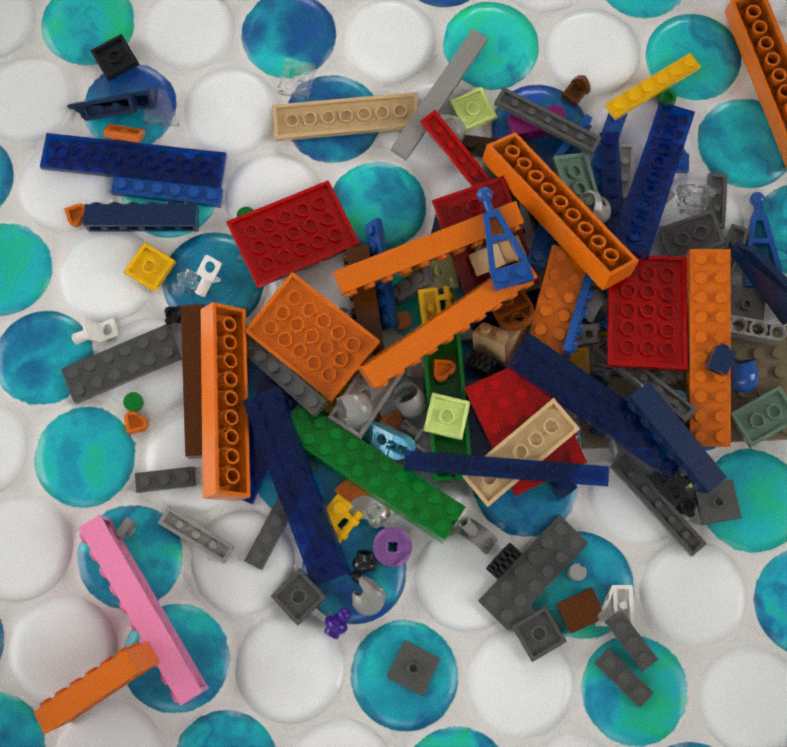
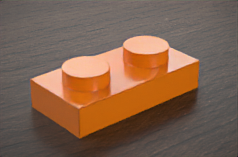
M109 124L103 130L104 137L114 141L125 140L136 144L145 137V129Z

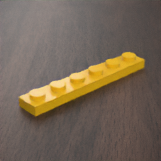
M689 53L610 100L604 107L614 120H617L659 95L664 90L697 72L701 65Z

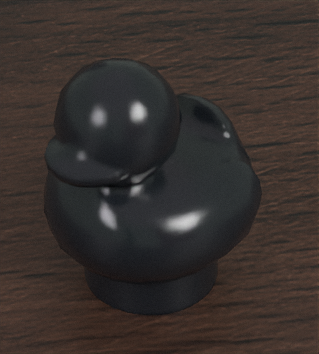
M359 550L357 552V557L352 561V567L355 571L349 573L354 582L359 583L358 579L365 575L364 572H374L376 570L377 561L373 557L372 551Z

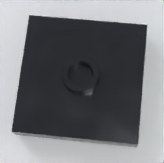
M122 34L90 50L108 82L140 65Z

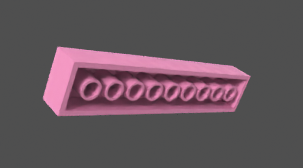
M98 515L78 528L81 532L79 534L80 539L85 545L88 544L91 550L89 551L91 558L99 563L101 567L99 568L100 574L104 579L107 578L111 584L109 589L114 596L119 598V606L123 613H127L130 617L129 624L135 632L138 631L141 637L139 639L140 643L148 641L160 663L155 667L158 666L162 673L160 674L162 682L165 685H169L173 701L181 706L208 690V685L123 539L115 534L117 529L111 519Z

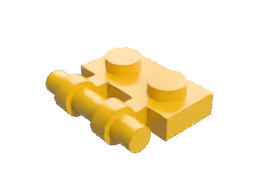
M443 286V294L440 295L438 287L418 290L422 324L441 312V300H444L445 308L452 304L453 293L450 291V286Z
M338 493L313 525L327 536L332 531L337 533L333 541L339 545L349 537L348 533L354 526L357 527L360 523L359 520L364 514L357 510L352 515L349 510L353 507V504ZM345 517L348 519V522L343 528H340L338 524Z

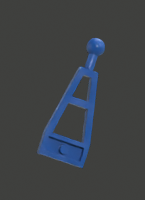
M482 187L477 192V198L480 202H483L486 213H483L489 274L495 292L534 281L527 257L499 209H493L491 203L493 193L491 189ZM496 218L503 234L492 236L490 220ZM509 241L520 263L496 269L493 244Z
M755 192L749 199L750 204L754 206V215L749 220L748 229L750 231L746 240V247L750 245L767 246L771 262L782 272L767 215H762V205L765 202V196L760 192ZM756 223H761L765 238H754ZM742 271L743 287L755 288Z

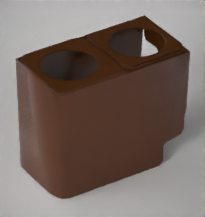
M592 587L556 603L569 634L598 622L597 614L602 612L601 603Z

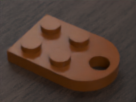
M518 290V295L515 298L505 302L502 301L500 308L491 311L498 325L504 330H522L534 320L535 310L524 290ZM517 318H524L520 322H515Z

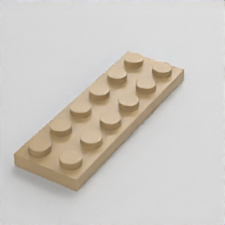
M553 398L466 471L462 477L488 507L580 428Z

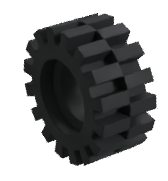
M473 351L465 365L471 372L482 378H487L503 369V365L500 362L479 351Z
M509 542L486 569L498 580L522 553Z

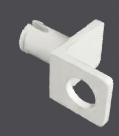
M209 255L204 256L196 272L202 279L195 293L202 297H206L212 283L221 281L216 276L222 263ZM209 261L215 265V269L211 273L205 269V265Z
M111 318L99 324L84 321L82 322L83 330L73 333L72 340L76 345H79L87 340L102 343L117 337L118 331L115 319ZM107 325L112 327V332L109 335L104 334V328Z

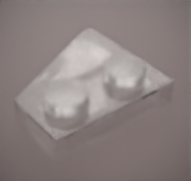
M158 89L155 109H145L143 119L145 125L179 127L178 119L166 89Z

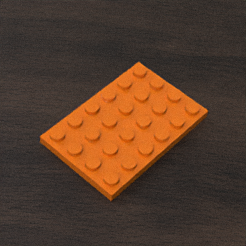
M291 272L244 330V332L332 403L359 371L357 368L367 361L381 343L379 339L293 272Z

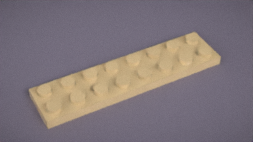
M417 92L272 105L275 141L403 130L418 109Z

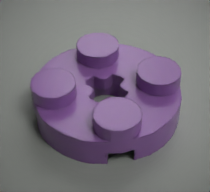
M396 527L385 528L374 539V555L385 566H401L411 556V538L403 529ZM389 542H396L398 544L396 552H389L387 550Z

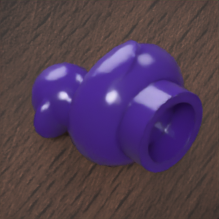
M344 607L339 609L338 613L327 616L325 618L326 628L324 633L334 639H338L341 634L348 630L346 621H349L351 618V611Z

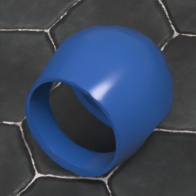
M754 359L732 363V390L739 393H747L757 386L759 376Z

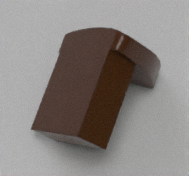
M585 75L574 77L561 97L576 107L583 97L591 92L587 77Z

